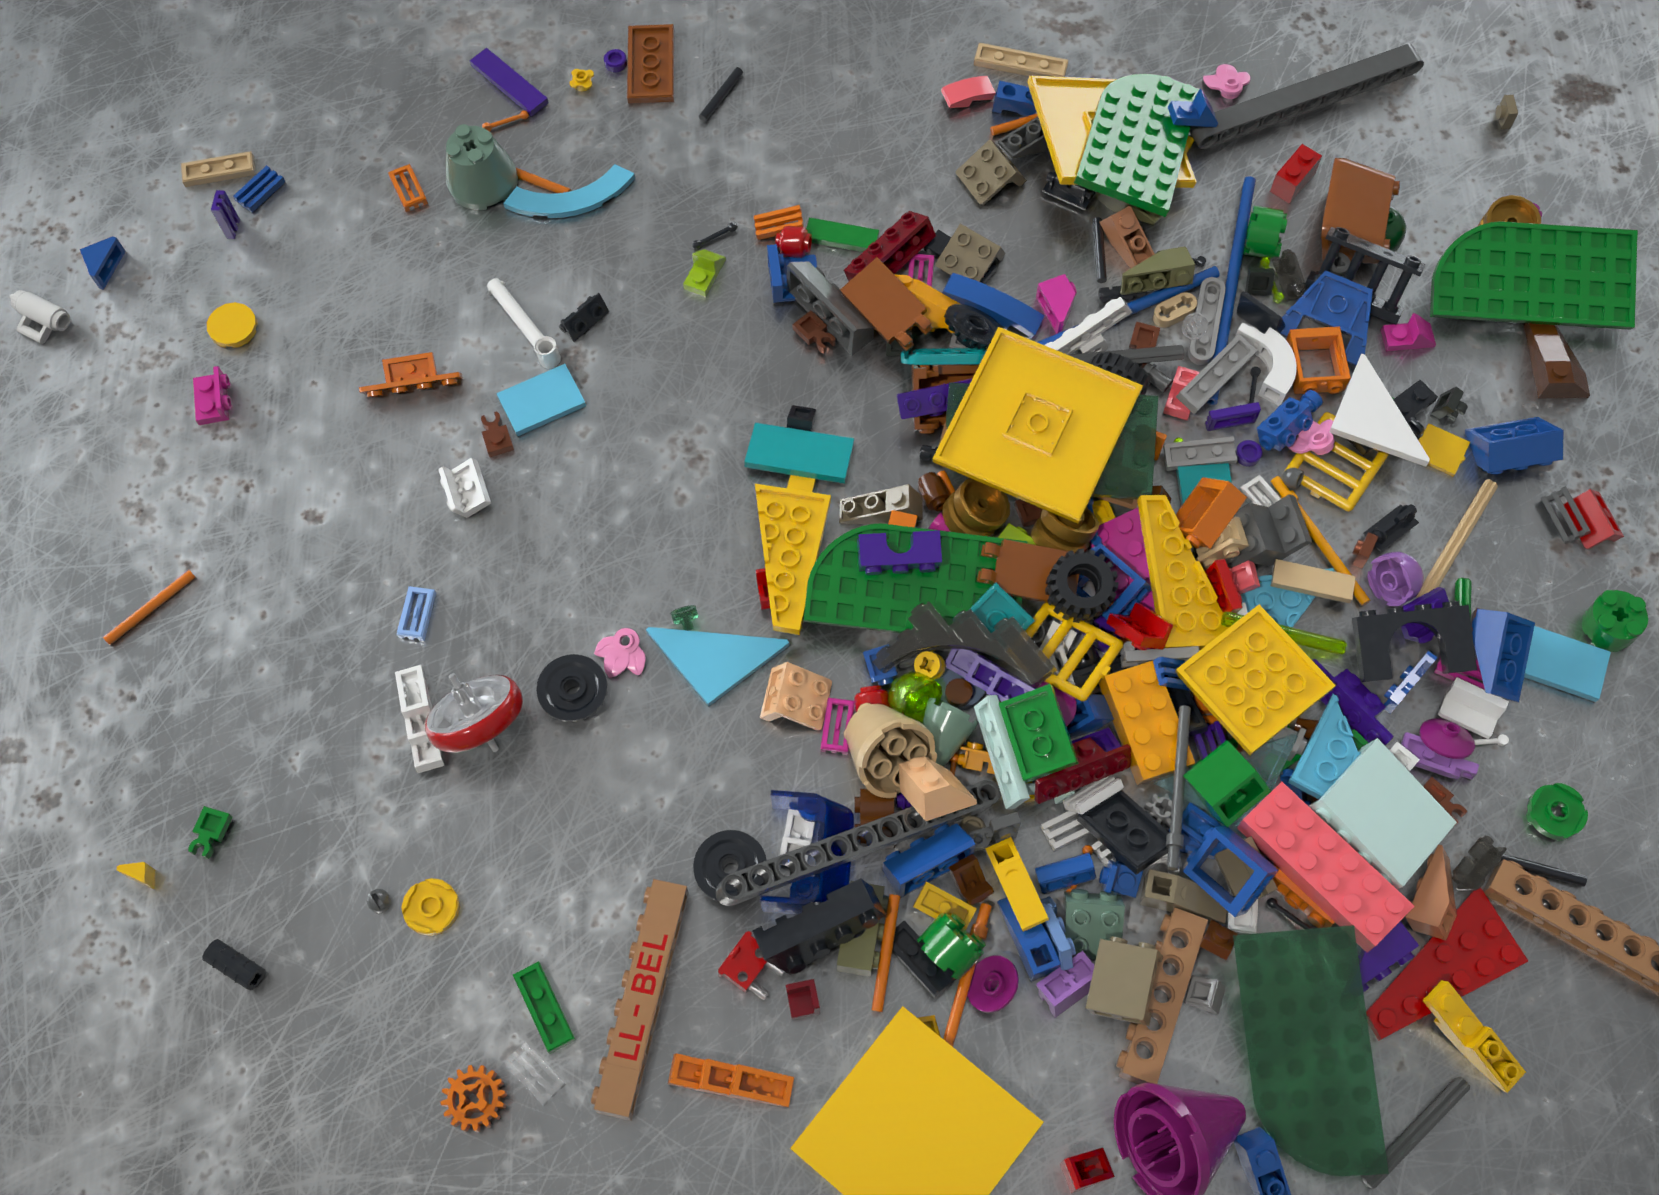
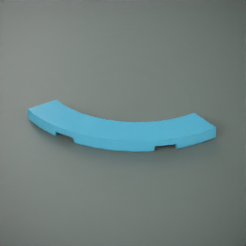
M614 164L607 173L595 182L570 192L546 194L524 190L516 186L503 204L505 209L530 217L534 215L547 216L548 218L576 216L601 207L602 203L612 197L616 198L634 181L635 174Z

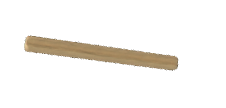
M1491 479L1484 481L1425 579L1416 598L1439 587L1497 490L1498 484L1496 482H1493Z

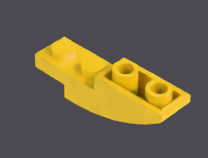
M1441 980L1423 999V1002L1436 1017L1433 1022L1481 1073L1503 1092L1508 1093L1526 1073L1493 1029L1482 1025L1448 981Z

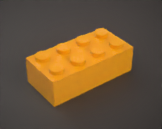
M1153 660L1104 676V679H1101L1098 684L1113 715L1114 720L1112 721L1121 745L1129 744L1131 747L1130 769L1136 785L1174 774L1178 716L1167 688L1159 685ZM1189 745L1186 769L1195 764Z

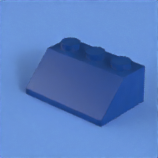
M1539 417L1465 429V435L1470 442L1469 446L1477 466L1489 474H1501L1503 470L1507 469L1524 470L1528 466L1536 464L1546 466L1551 465L1553 461L1563 460L1564 430Z
M957 823L952 826L945 824L934 831L935 835L925 840L924 837H921L909 845L910 848L901 853L898 850L885 858L886 861L883 862L882 870L896 895H899L900 898L922 887L925 881L929 883L950 872L949 866L974 854L976 845L974 840Z

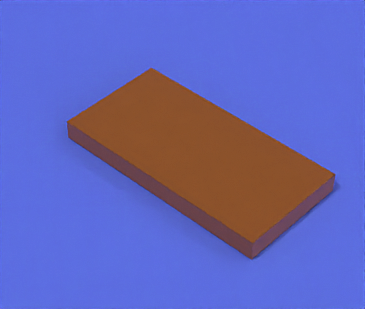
M673 24L628 26V104L674 102Z

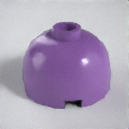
M1390 552L1377 557L1371 562L1373 564L1372 570L1368 571L1367 576L1369 586L1378 599H1381L1382 596L1385 601L1389 602L1386 605L1400 606L1415 598L1420 592L1424 581L1423 571L1418 561L1412 556L1402 552Z

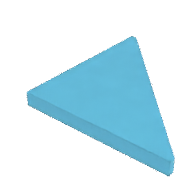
M1333 568L1325 569L1329 571H1334ZM1272 575L1258 576L1260 587L1240 594L1242 603H1246L1247 613L1260 604L1288 634L1316 596L1271 587Z
M654 627L646 629V633L708 707L790 646L787 639Z
M1334 694L1330 697L1288 781L1289 784L1317 799H1320L1361 754L1358 752L1353 741V734L1347 719L1341 712L1338 697Z

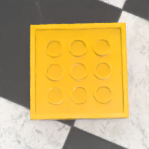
M1260 604L1176 669L1177 676L1250 756L1336 686Z

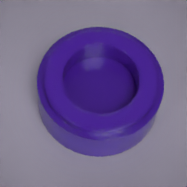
M619 49L608 51L604 55L605 68L613 73L623 71L627 66L626 54Z
M1252 440L1242 441L1235 451L1237 462L1246 467L1256 465L1262 456L1261 446Z

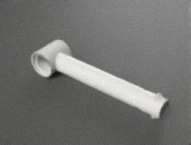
M498 278L490 280L487 284L489 295L493 294L533 345L540 365L547 369L556 367L561 361V356L555 340L552 337L544 336L508 292L505 282L500 281Z

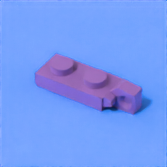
M1408 732L1404 733L1401 745L1420 759L1415 765L1416 767L1454 779L1464 777L1472 780L1477 775L1479 764L1465 759H1452L1441 756L1429 749L1423 743L1420 736Z

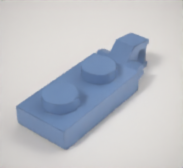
M1050 896L1040 899L1049 918L1042 925L1060 960V968L1063 971L1073 968L1072 955L1076 954L1071 938L1065 937V926L1061 917L1056 918L1057 905Z

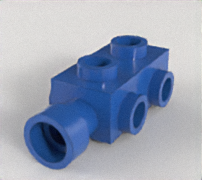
M1308 390L1301 396L1300 401L1289 397L1257 427L1260 445L1267 451H1270L1272 448L1281 451L1285 446H1292L1296 440V435L1302 430L1307 431L1310 429L1313 422L1311 412H1315L1322 406L1323 400L1321 396L1313 390Z

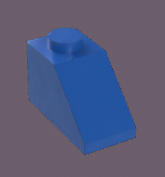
M1090 694L1086 701L1076 699V714L1072 722L1067 726L1070 739L1094 732L1114 720L1105 696Z

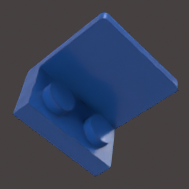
M777 244L767 245L773 303L795 301V297L787 290V265L790 262L809 261L816 268V255H805L803 258H783V254H778Z

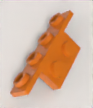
M433 352L383 359L386 383L359 387V392L367 394V397L382 396V391L392 390L394 394L407 392V387L417 386V390L432 388V383L442 382V386L457 384V379H463L460 372L437 375Z

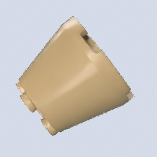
M864 703L860 705L844 731V738L847 740L860 781L871 793L879 797L894 798L897 793H900V763L922 756L934 762L937 759L933 734L922 723L882 704Z

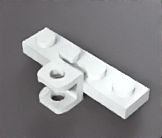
M1121 297L1113 299L1106 303L1103 309L1088 315L1081 324L1066 330L1060 338L1045 344V346L1064 354H1072L1079 348L1082 353L1103 352L1108 349L1109 345L1101 333L1133 312Z

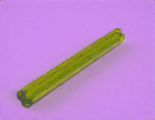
M1224 612L1221 618V625L1231 627L1244 615ZM1278 624L1297 645L1337 655H1343L1346 651L1347 643L1344 640Z

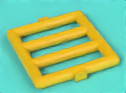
M1325 412L1317 423L1320 425L1328 419L1334 421L1336 416L1330 412ZM1334 441V447L1331 451L1366 470L1360 480L1312 454L1310 451L1302 454L1296 453L1285 470L1299 468L1302 462L1305 461L1349 486L1353 491L1348 499H1345L1306 475L1303 476L1300 484L1311 490L1310 494L1317 499L1323 497L1343 510L1350 512L1354 509L1389 454L1374 449L1378 453L1371 462Z
M1046 602L1033 617L1035 621L1019 636L1006 654V661L1080 701H1086L1101 678L1104 679V676L1110 673V665L1123 648V641L1084 622L1082 619L1079 623L1073 622V617H1069L1068 620L1063 619L1064 614L1062 612L1056 614L1053 611L1055 605H1049ZM1048 615L1062 621L1033 663L1019 656ZM1074 627L1086 635L1056 676L1043 669V667L1070 629ZM1097 639L1110 647L1082 688H1079L1067 680Z

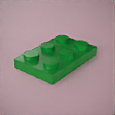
M1051 684L998 703L1022 779L1025 783L1079 764L1054 688Z

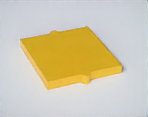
M1429 423L1422 437L1418 440L1430 459L1427 465L1452 477L1455 476L1460 463L1464 462V455L1470 444L1469 441Z

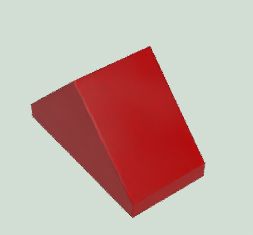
M1103 1147L1066 1158L1060 1163L1071 1194L1115 1177Z

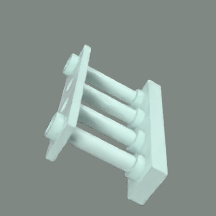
M988 695L974 706L1005 808L1015 809L1030 798L1029 795L1035 794V783L1026 784L1023 781L998 704L997 695ZM1074 790L1054 798L1055 804H1060L1063 800L1075 794Z

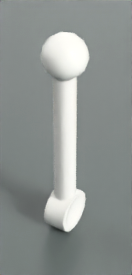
M1501 734L1497 738L1476 739L1474 741L1475 745L1498 744L1499 746H1505L1509 742V738Z

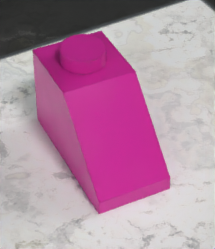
M1065 274L1038 283L1036 299L1056 334L1063 331L1077 294L1074 283L1069 282Z

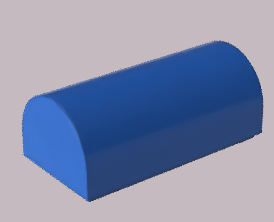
M1090 853L1035 868L1041 892L1044 894L1096 878Z

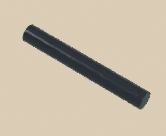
M736 67L699 114L701 121L706 122L735 85L743 74L741 68Z
M1096 217L1093 219L1097 282L1105 283L1107 281L1104 234L1100 224L1102 218Z
M1500 853L1497 863H1500L1503 859L1520 864L1523 870L1583 887L1587 883V876L1503 853Z

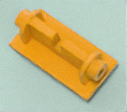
M968 741L967 745L961 746L960 749L966 751L965 755L959 753L958 765H963L962 768L981 771L983 762H988L987 773L995 774L988 751L983 749L984 744Z

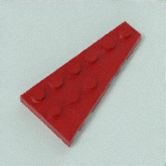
M1480 885L1475 887L1456 909L1457 916L1447 939L1443 940L1432 936L1393 982L1364 1012L1363 1016L1378 1041L1431 1014L1432 1012L1423 1002V999L1441 980L1448 981L1460 997H1463L1528 962V959Z

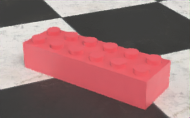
M1283 782L1272 790L1237 827L1247 838L1252 836L1257 848L1367 953L1415 907Z

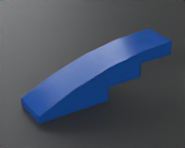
M956 273L951 274L942 291L944 295L960 304L983 311L1006 329L1011 325L1030 338L1036 335L1045 316L1000 290Z

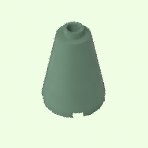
M929 698L922 724L934 736L935 752L937 753L936 763L945 767L976 729L979 722L975 719L971 723L968 721L970 715L945 702H942L940 706L935 705L936 699Z

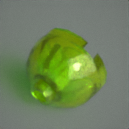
M912 671L905 673L895 679L891 685L888 695L889 707L922 723L929 698L936 699L934 704L939 705L942 697V687L935 679L921 672Z

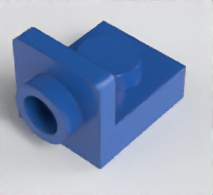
M1109 860L1107 867L1103 866L1101 869L1099 883H1102L1101 887L1104 892L1111 893L1113 891L1136 898L1143 871L1136 875L1125 864Z

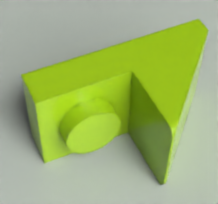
M703 249L692 254L693 267L685 279L683 287L687 291L706 297L723 267L726 257Z

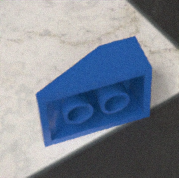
M1477 609L1476 616L1472 621V635L1486 693L1519 702L1535 622L1508 612Z

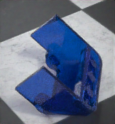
M771 790L770 796L773 809L798 810L799 815L804 820L819 822L818 841L854 828V814L847 806L816 793ZM831 845L832 853L836 856H841L840 848ZM851 861L792 883L789 897L761 895L762 912L798 915L802 913V906L810 902L823 903L827 901V894L850 884Z

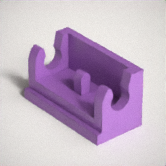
M1083 951L1072 958L1073 968L1063 971L1059 967L1036 984L1041 1000H1046L1050 1012L1055 1018L1089 994L1095 965Z

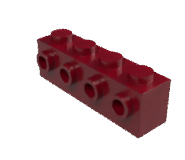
M912 211L903 214L892 227L888 228L882 236L871 243L862 254L853 259L843 270L848 281L853 279L877 257L895 274L936 237L929 217Z

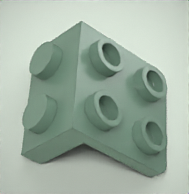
M1072 889L1071 892H1064L1063 904L1066 911L1065 937L1072 939L1076 951L1072 958L1083 951L1089 959L1096 960L1100 939L1110 941V937L1122 938L1125 905L1122 897L1113 891L1111 893L1100 891V894L1089 893L1084 889Z

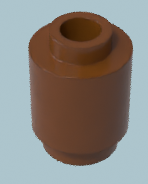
M935 472L926 473L918 479V490L929 510L942 511L943 505L950 497V494L940 476Z

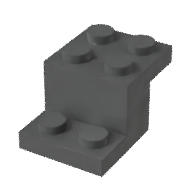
M1287 495L1269 507L1248 503L1240 508L1234 517L1240 518L1249 546L1241 550L1238 556L1225 560L1229 568H1233L1248 560L1256 564L1272 566L1276 559L1282 560L1312 543L1296 497L1294 495Z

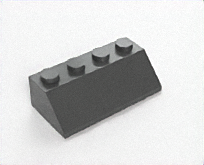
M809 261L790 262L787 265V290L807 312L811 310L827 325V332L831 333L835 340L851 356L873 340L875 330L873 326L841 294L839 287L834 283L831 284L825 278L820 268H815Z

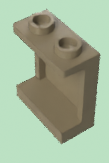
M1110 937V941L1100 939L1086 1009L1094 1015L1149 1026L1152 1014L1148 1011L1157 964L1162 962L1163 956L1156 950V946L1149 943L1139 942L1138 946L1127 944V940L1118 937Z

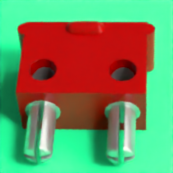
M747 931L718 969V976L720 978L725 977L746 993L750 990L765 1000L766 996H769V991L755 981L765 966L779 976H783L784 973L781 969L779 970L774 965L765 961L763 957H756L755 953L760 951L756 939L752 937V933ZM740 975H745L747 977V980L741 982L739 981L738 977Z

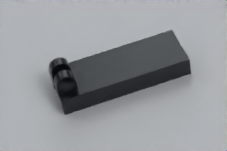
M904 920L895 929L892 952L934 998L941 996L944 993L943 991L946 988L949 989L956 980L952 977L954 973L949 968L943 971L926 955L921 948L925 943H918L917 939L920 936Z

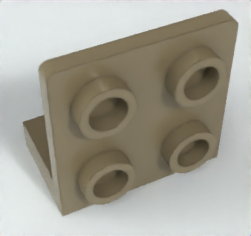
M991 139L956 170L958 177L981 205L987 203L1007 183L1014 182L1020 187L1027 181L1005 152Z
M960 223L935 265L949 275L956 273L981 282L994 259L1001 262L1006 253L999 245Z

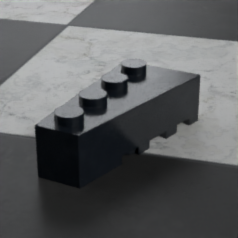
M860 878L827 894V901L823 903L810 902L802 906V913L787 918L785 914L775 919L777 925L763 930V927L760 926L752 930L764 960L789 975L797 974L803 971L806 965L812 961L827 956L830 950L836 946L851 941L854 935L860 931L875 926L886 914L873 887Z

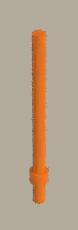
M981 903L976 923L972 924L970 935L974 933L983 941L986 940L989 930L986 926L992 908L991 905ZM976 963L959 980L943 1037L952 1047L955 1042Z

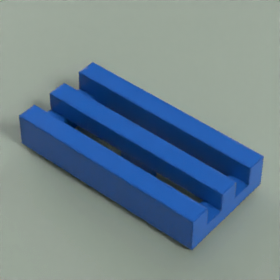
M266 165L233 197L236 202L253 213L285 183L284 177L278 176L277 172L271 171L270 167Z
M1161 656L1154 659L1153 664L1159 685L1190 690L1181 679H1175V677H1178L1176 669L1186 661Z

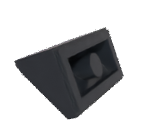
M1243 291L1240 294L1237 307V315L1264 334L1269 327L1279 334L1285 328V323L1280 315L1247 292Z

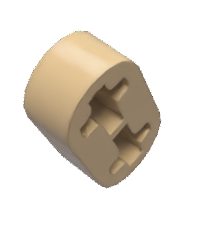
M1184 292L1158 304L1153 313V322L1158 327L1167 328L1191 317L1196 310V297L1193 294Z

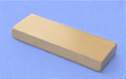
M252 151L181 163L182 182L185 187L256 175Z
M1276 559L1273 567L1271 587L1350 604L1353 599L1356 576Z

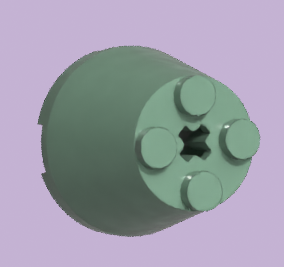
M466 124L457 126L455 132L446 143V184L450 194L458 204L473 210H486L487 206L496 204L501 200L505 202L518 183L514 161L492 136L490 131L479 126H468Z

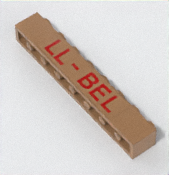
M653 879L652 886L646 888L643 903L647 904L644 915H639L636 931L640 933L637 942H632L629 952V959H632L630 971L625 970L622 979V987L625 988L623 998H618L614 1010V1016H617L615 1028H610L606 1044L610 1045L608 1056H603L599 1067V1074L602 1075L600 1087L595 1086L591 1098V1104L595 1105L594 1110L598 1114L632 1121L689 894L687 886Z

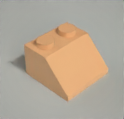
M922 756L899 764L900 792L925 821L977 804L974 796L950 770L929 758Z

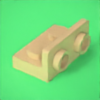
M1233 516L1211 548L1201 546L1196 548L1198 557L1195 560L1200 561L1205 570L1215 560L1236 557L1240 554L1241 550L1249 546L1240 518Z

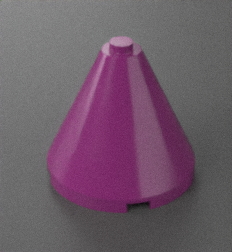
M1141 1083L1130 1088L1127 1093L1122 1094L1116 1103L1114 1111L1115 1138L1122 1159L1129 1157L1138 1173L1132 1176V1178L1147 1195H1204L1246 1121V1110L1244 1105L1233 1096L1154 1083Z

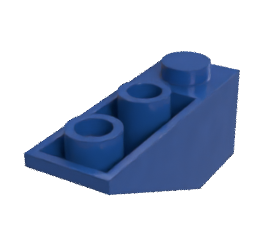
M1008 898L997 901L1030 981L1032 982L1047 976L1058 969L1061 965L1060 960L1042 923L1023 932Z
M1260 1127L1238 1135L1234 1144L1241 1166L1254 1195H1291L1274 1139Z

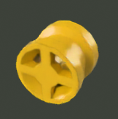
M922 652L914 661V669L922 678L935 680L940 678L945 672V661L936 653Z

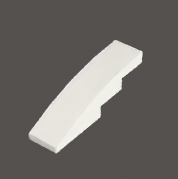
M422 665L395 672L401 712L405 719L408 741L412 748L414 766L417 773L445 766L442 751L432 745L425 731L426 718L432 710V704Z

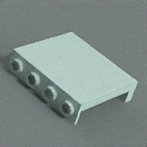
M1377 738L1361 747L1358 751L1361 754L1318 801L1309 805V807L1396 889H1399L1407 883L1457 822Z

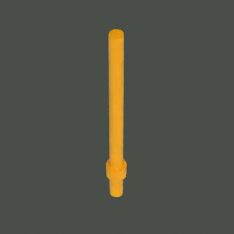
M1280 476L1273 478L1270 482L1280 494L1281 499L1287 495H1294L1296 497L1310 537L1335 571L1352 575L1299 504V498L1295 492L1288 489ZM1355 580L1353 595L1360 605L1364 606L1371 600Z

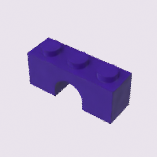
M940 530L912 532L910 537L911 549L901 554L889 549L886 542V533L859 534L857 538L859 572L865 571L866 575H878L882 573V570H892L894 574L908 573L909 569H919L920 572L936 571V568H939L942 563Z

